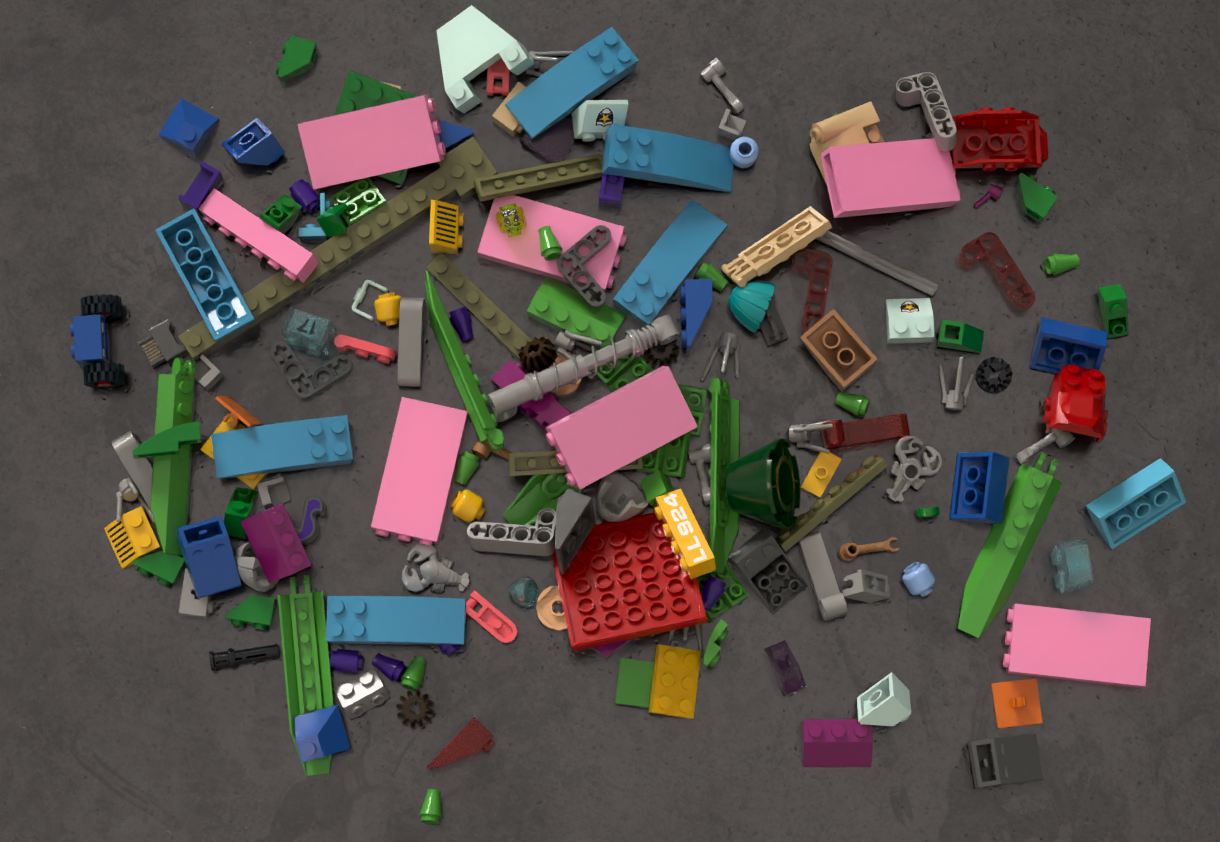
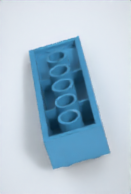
M610 27L533 81L508 101L505 106L529 137L533 139L571 114L586 100L593 99L635 71L639 59L614 28Z
M611 124L606 130L602 174L730 193L732 191L734 164L730 159V148L719 144L672 133Z
M691 200L613 298V305L642 326H651V323L661 315L680 290V286H683L685 280L689 278L728 225L697 202Z
M195 209L186 212L155 230L215 341L224 338L255 320L218 248Z
M347 415L283 422L211 434L217 479L351 464L353 460Z
M327 596L326 642L332 644L465 645L466 599L406 596Z

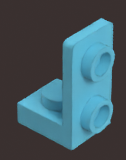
M320 193L321 215L331 207L330 199L326 198L325 193ZM315 224L304 225V228H299L301 242L327 241V236L322 228L317 227Z

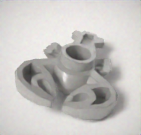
M905 436L899 439L895 445V454L899 458L900 465L897 461L894 462L891 473L897 477L895 478L893 489L886 490V493L889 494L888 497L895 502H902L904 500L902 493L910 485L918 490L925 483L924 479L918 478L919 476L935 475L942 466L940 453L930 446L925 447L930 453V458L927 457L926 452L922 454L924 467L921 466L917 456L907 457L906 454L919 450L918 447H912L913 443L923 445L921 439L915 436Z
M418 543L408 553V561H411L415 554H419L414 563L429 558V561L420 566V572L423 576L422 580L413 567L411 569L412 576H409V566L405 565L402 570L401 579L403 586L408 591L419 593L430 584H434L430 591L436 593H443L445 585H458L460 592H464L465 588H468L470 584L469 574L465 572L460 576L451 570L453 561L448 557L442 556V560L439 562L437 550L432 544L429 546Z

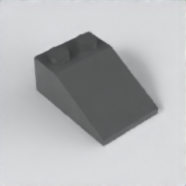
M568 488L564 495L558 498L556 503L555 552L561 574H565L596 524L592 498Z

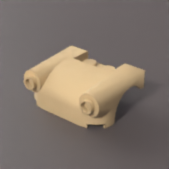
M871 101L811 126V143L809 145L825 183L826 178L820 154L829 147L884 142L877 127L880 119Z

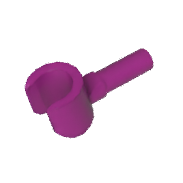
M992 185L988 192L974 206L976 208L980 207L991 196L997 200L1002 194L1003 189L997 185Z

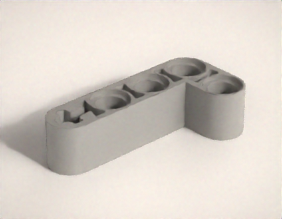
M924 72L899 79L896 83L897 103L904 107L921 103L937 147L942 151L953 150L957 143V130L937 77L933 73Z
M402 297L400 300L398 386H421L425 298Z
M131 430L113 440L112 446L150 508L153 467L148 458H133V450L140 443Z
M551 508L542 509L538 512L535 526L473 522L467 528L470 546L477 551L549 556L555 551L556 511Z
M817 531L805 535L798 541L823 620L827 621L846 615L848 613L847 604L843 594L839 591L820 532Z

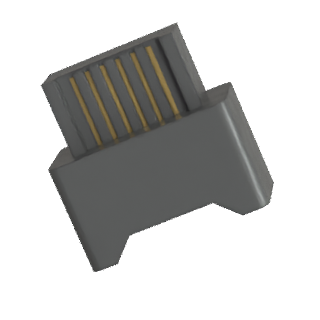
M168 319L149 329L151 335L138 342L153 368L164 361H167L170 365L174 362L175 358H182L189 354L184 345L178 344L172 335L173 326Z

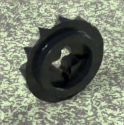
M991 357L985 359L979 365L976 376L979 385L983 389L995 393L1001 392L1009 386L1013 372L1011 371L1010 364L1005 362L1003 358ZM990 368L994 371L1002 369L998 375L999 380L995 377L987 380L991 374Z

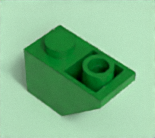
M290 35L289 42L285 41L283 46V61H279L276 68V74H278L281 83H286L312 69L318 50L316 42Z
M1021 172L1016 180L1022 211L1041 223L1056 202L1058 196L1055 195V191L1050 187H1043L1038 184L1036 178L1032 175H1025Z
M284 194L267 208L259 218L284 234L295 224L302 206Z
M1116 284L1098 288L1099 308L1104 330L1107 332V339L1129 335L1127 296L1121 285Z
M942 320L939 326L937 347L981 353L984 331L966 323Z
M235 487L224 516V525L229 536L246 538V532L240 521L253 516L258 491Z
M163 550L135 559L133 562L138 567L137 572L147 577L152 574L158 577L157 582L169 587L170 583L176 586L186 568L184 558L164 553Z
M252 595L226 613L225 618L231 621V625L244 627V623L253 624V628L259 630H266L267 627L273 628L277 600L275 598Z

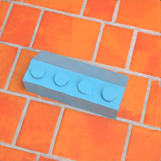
M1160 458L1087 504L1086 508L1092 522L1109 548L1113 550L1187 502L1175 471Z

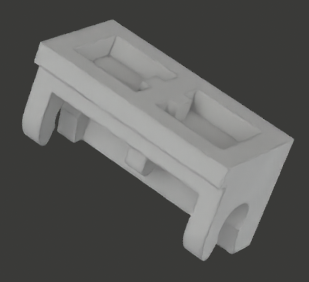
M860 569L857 570V573L847 575L843 579L846 582L853 581L851 588L843 590V596L846 598L867 603L890 598L888 576Z

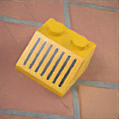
M431 200L429 245L432 254H440L441 252L443 254H458V248L463 247V235L459 234V226L464 224V213H460L459 206Z
M142 506L123 514L120 522H117L116 519L104 528L122 569L133 565L135 559L163 550L151 520Z

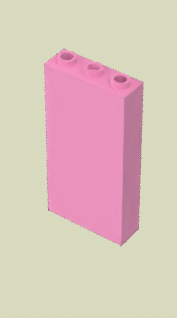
M426 94L297 124L313 189L443 160L444 155H446L444 143L440 142L438 133H441L439 121L435 120L433 112L436 108L433 98Z
M934 138L829 147L820 155L834 218L951 207L961 201L960 189L957 186L955 177L956 171L953 168L950 155L951 151L940 150Z
M511 195L493 200L477 253L478 257L569 283L557 268L558 258L546 261L541 256L538 229L550 226L562 247L561 253L563 254L594 227L603 225L609 228L611 240L606 247L586 262L583 267L606 293L607 288H612L615 276L611 274L613 267L618 268L621 258L618 251L620 246L624 247L627 234H624V226ZM515 209V215L519 216V220L514 222L515 215L503 217L502 211ZM505 218H508L510 220V224H512L511 226H509V224L504 223ZM597 232V238L593 242L591 238L588 240L593 244L594 248H597L595 242L599 239L606 240V233L601 234ZM581 245L578 248V253L581 256H587L591 251L587 245ZM563 260L562 268L564 269L567 267L570 269L572 274L569 275V277L571 278L572 275L576 272L571 267L572 261L570 260L567 262L566 260ZM580 275L575 279V283L580 287H584L587 285L588 279Z
M662 366L545 427L548 432L545 436L549 444L555 447L557 451L556 459L561 467H565L568 473L565 476L570 486L582 489L698 426L669 366Z
M402 397L371 528L375 531L376 535L388 537L389 534L397 535V539L410 542L411 539L419 540V544L438 545L469 416L468 411Z
M1014 604L1012 609H1008L1007 622L1010 623V632L1006 631L1005 645L1009 646L1008 654H1004L1003 667L1006 668V673L1134 688L1146 686L1151 618Z

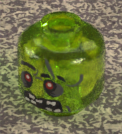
M516 203L499 207L500 211L496 213L495 217L500 233H508L509 237L521 235V230L527 227L524 209L517 206Z

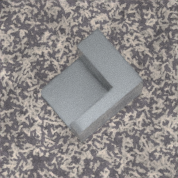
M726 109L718 128V135L735 141L741 137L746 120L731 115V110Z
M201 354L199 356L201 360L195 365L196 373L193 378L209 391L223 377V374Z
M284 477L257 484L265 509L279 503L284 504L291 501Z

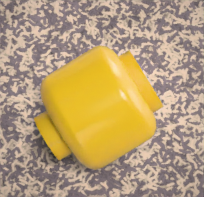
M395 292L378 295V299L374 302L377 320L386 322V326L398 324L400 300L402 297L396 295Z
M468 489L462 492L458 491L450 504L452 513L467 523L472 522L475 518L479 520L485 511V508L482 507L483 499Z

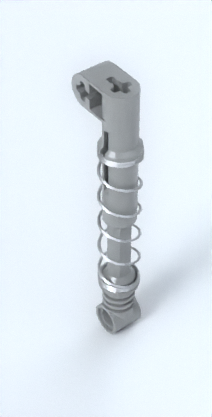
M671 315L661 316L654 320L651 326L647 325L640 330L631 329L626 331V337L621 341L615 342L611 338L612 345L598 351L592 346L593 353L584 357L573 354V358L559 364L553 363L552 367L539 373L537 371H534V374L532 372L528 373L524 379L488 394L487 401L496 421L502 422L513 417L517 413V406L530 400L537 401L543 399V395L549 392L557 393L558 388L568 384L575 385L577 380L588 375L594 377L597 373V368L606 365L609 368H614L616 360L623 356L633 360L634 357L638 358L643 355L648 348L650 349L658 344L665 345L676 340L680 333ZM632 353L633 357L629 358L626 355ZM614 361V365H613V366H609V365L607 364V363H610V362ZM595 369V373L593 375L589 373V371Z

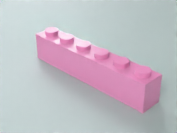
M215 188L198 208L204 215L202 219L210 226L216 224L219 226L218 230L227 237L230 235L234 236L236 243L243 248L246 246L252 249L251 252L259 259L263 257L268 259L267 263L274 269H283L285 271L284 275L292 281L298 279L304 283L319 264V261L311 252Z

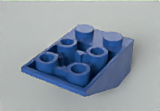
M712 279L685 280L684 286H680V305H685V308H681V326H685V330H682L681 346L686 348V354H690L711 312L713 302Z
M222 516L177 529V542L198 599L241 586L231 543Z

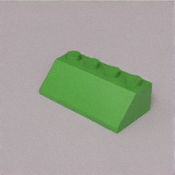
M546 277L527 309L528 317L559 332L567 330L573 334L601 341V346L580 341L591 347L594 346L597 350L612 345L611 338L615 340L627 316L605 304L600 308H591L576 290L549 277Z

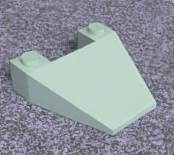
M472 5L436 30L444 89L455 108L464 114L482 102L471 85L470 80L502 58L508 69L517 76L535 64L523 44Z

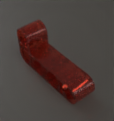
M986 232L965 244L959 254L960 263L965 267H972L984 260L1014 308L1020 312L1028 311L1035 302V294L1000 238L993 232ZM983 241H992L994 247L986 248L983 244ZM972 251L975 254V259H967L964 252ZM995 259H1003L1006 263V266H997L995 263ZM1014 277L1018 284L1015 286L1009 285L1007 278ZM1022 297L1024 299L1027 297V303L1025 301L1021 303L1020 298Z
M801 249L792 254L790 258V266L794 271L810 274L801 324L802 335L809 330L811 318L815 319V325L824 317L833 265L832 257L826 252ZM802 256L806 259V263L799 265L795 262L794 258ZM818 260H825L828 263V267L821 269L817 266L816 262ZM820 281L824 284V288L817 290L813 287V283ZM816 302L820 305L821 309L814 312L809 308V304Z
M895 414L843 423L842 420H833L822 423L833 424L832 428L821 430L824 448L829 450L899 440L905 436H910L907 414Z

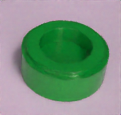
M939 507L916 509L918 518L939 516L940 514Z

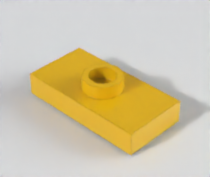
M820 452L801 489L820 499L842 459L832 453Z

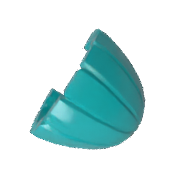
M764 281L747 282L745 287L737 285L729 296L728 305L732 314L751 332L755 333L765 316V310L769 307L776 286L773 283Z

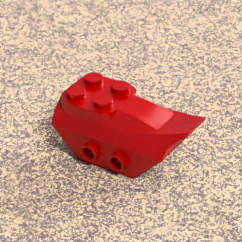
M985 107L981 108L980 111L952 117L957 130L956 147L951 150L950 154L953 168H983V171L1005 168L1006 171H1014L1018 168L1042 167L1041 163L1049 158L1047 132L1040 127L1038 115L1023 110H1015L1013 107H1005L1001 110Z
M1074 364L1062 367V370L1053 377L1050 396L1045 399L1043 409L1045 410L1043 416V423H1046L1045 433H1049L1055 428L1096 437V444H1099L1104 439L1108 423H1106L1108 410H1105L1106 379L1101 371L1081 368Z

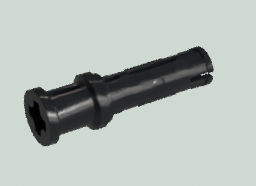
M277 644L237 651L232 648H228V651L217 653L209 651L212 671L223 667L235 668L237 664L279 658Z

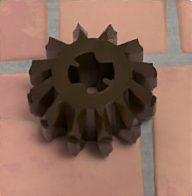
M543 336L539 339L534 337L531 342L527 341V345L522 346L521 352L518 354L523 368L533 374L534 371L541 372L548 369L550 365L556 363L555 359L558 357L554 344Z
M677 339L668 344L661 345V348L665 346L663 354H661V351L659 353L656 352L657 346L648 348L644 352V354H647L644 360L649 361L653 359L651 362L652 367L657 362H660L659 367L664 366V362L671 366L672 360L670 358L678 359V355L674 353L680 350L679 346L674 345Z
M409 690L407 691L409 699L400 696V700L404 702V705L396 704L397 709L403 710L397 713V717L406 716L402 724L406 725L411 720L410 728L414 729L416 721H418L419 727L422 728L424 727L422 719H425L428 723L431 722V719L426 714H434L435 711L427 709V707L434 705V702H425L429 697L427 693L420 698L421 691L416 690L415 697H413L412 692ZM416 703L420 704V713L410 714L412 712L410 706L412 704L416 706Z

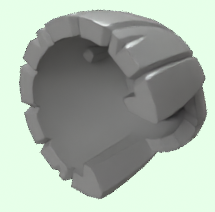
M614 471L601 479L596 495L595 507L601 518L609 522H620L639 514L647 507L648 502L644 491L641 490V487H638L634 480H631L630 477L623 473L619 474L618 471Z
M251 543L242 544L236 550L234 558L240 580L249 587L262 592L269 591V589L275 587L279 580L271 583L268 582Z

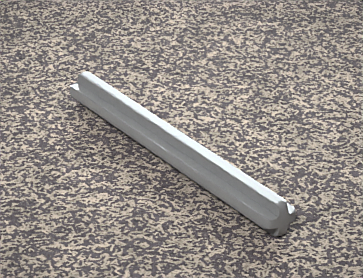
M826 231L823 236L816 238L931 296H934L938 289V284L830 231Z

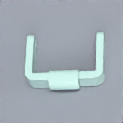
M366 280L362 287L358 288L353 298L352 311L373 321L374 318L357 309L367 292L368 285L385 293H388L389 290L371 280Z

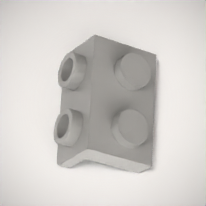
M374 667L334 688L342 707L350 719L361 716L364 712L381 705L390 698Z

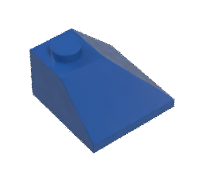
M180 98L160 131L159 136L197 157L219 119Z
M258 118L222 143L224 148L238 163L268 166L279 160L281 155L285 153L274 135Z
M339 704L295 717V738L302 763L351 749Z

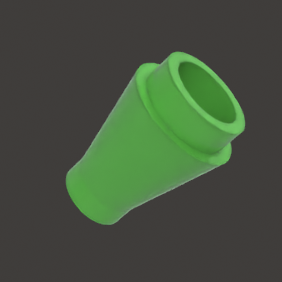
M550 226L541 227L538 229L541 256L546 261L555 260L562 255V247Z
M1050 254V256L1045 257V269L1048 274L1057 275L1079 267L1080 264L1077 254Z
M703 262L694 274L698 279H712V288L720 292L728 282L711 263Z
M839 392L835 404L859 417L860 415H866L870 399H867L865 395Z
M464 450L462 455H459L454 481L466 485L479 466L480 457Z
M414 656L400 677L402 680L401 686L412 691H416L418 687L422 686L426 659Z
M435 789L427 790V795L419 814L421 822L439 824V819H442L441 791Z

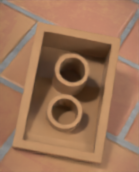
M834 309L800 337L826 375L841 392L845 391L876 365L878 360Z

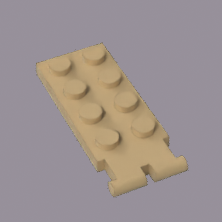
M810 206L738 254V258L729 264H723L721 270L739 287H745L749 280L757 275L761 276L770 272L774 266L786 261L798 250L804 249L814 239L823 236L832 226L828 219Z

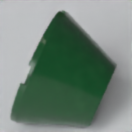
M776 439L732 462L726 474V492L731 509L734 512L781 529H791L797 520V516H794L795 508L800 507L798 464L795 454L791 455L788 447H791L786 439Z

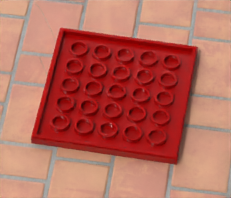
M655 512L634 516L620 522H606L594 525L565 574H561L559 571L556 552L554 551L551 554L572 652L708 623L697 577L690 579L688 573L682 571L679 563L681 558L679 554H674L671 547V542L673 541L671 537H666L662 527L664 523L662 519H657Z

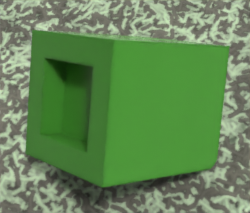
M660 470L641 480L647 502L653 507H657L656 497L674 491L669 477Z

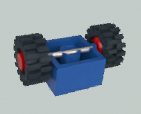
M96 294L94 296L82 297L81 316H73L74 323H70L71 337H74V345H71V356L83 369L84 385L87 387L108 388L121 386L125 383L124 365L113 362L109 363L108 324L105 321L106 319L111 320L112 318L116 319L122 316L121 297L117 295Z

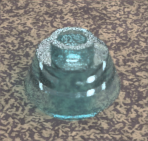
M526 576L512 583L509 588V595L515 603L523 607H530L538 597V586L531 577Z

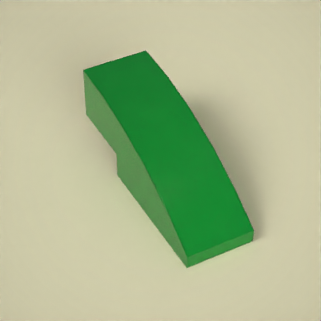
M199 421L175 426L154 435L133 450V458L179 454L178 445L201 443Z

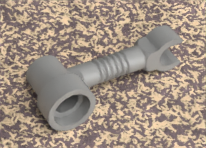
M715 58L700 74L707 83L712 81L738 114L744 109V106L720 78L727 71L722 63Z
M1053 428L1051 430L1052 433L1036 442V444L1016 454V458L1022 464L1034 456V454L1047 447V445L1056 442L1061 449L1070 444L1075 437L1069 431Z
M710 444L688 451L691 464L696 463L705 505L710 504V483L705 463L711 462Z

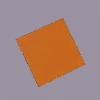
M217 396L215 398L231 412L223 418V422H227L230 417L234 419V424L230 428L238 427L240 420L248 427L263 425L262 422L231 396Z
M1037 678L991 683L997 729L1043 723Z

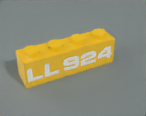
M681 488L656 497L657 507L654 508L658 520L662 519L664 523L662 525L666 537H671L673 541L671 542V547L674 554H679L681 558L679 563L682 571L687 572L690 579L715 571V557Z

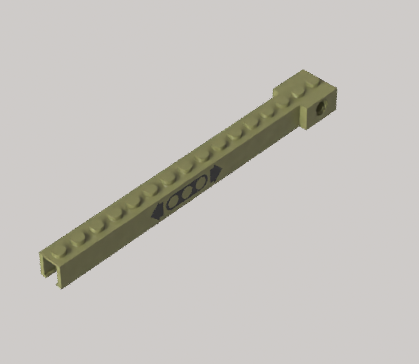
M471 137L446 153L444 159L437 162L438 170L347 227L345 233L333 236L311 250L310 252L317 258L319 264L304 283L298 279L292 281L284 275L285 271L282 269L244 293L243 297L255 318L251 323L218 341L214 340L204 320L180 334L178 337L196 363L199 362L201 354L206 357L429 214L431 200L446 203L455 196H458L460 201L463 202L476 194L474 179L496 175L498 172L475 138Z

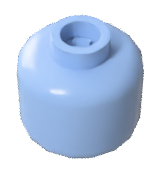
M740 137L731 145L729 151L730 159L737 167L748 168L756 162L759 147L752 138Z
M915 562L904 569L902 580L912 595L920 594L924 597L933 591L932 586H934L936 579L927 564Z

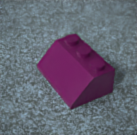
M279 503L240 521L269 583L311 566L283 503Z
M804 719L802 721L803 767H871L873 747L872 725L860 724L858 719Z

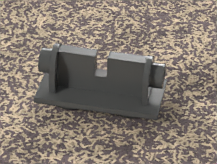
M771 298L769 307L765 310V316L760 323V328L768 346L789 338L773 298Z

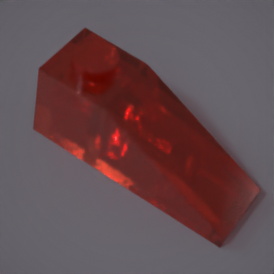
M474 717L427 768L432 772L478 755L482 751L486 753L494 745L492 740L495 737Z

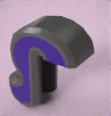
M310 496L305 499L299 529L295 528L302 546L315 541L319 534V525L316 517L318 515L321 517L326 515V505L318 496Z

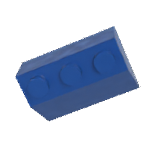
M1042 317L1035 339L1030 368L1055 374L1062 370V367L1070 364L1081 368L1099 370L1107 346V332Z
M995 452L958 453L950 519L982 524H1002L1010 457Z

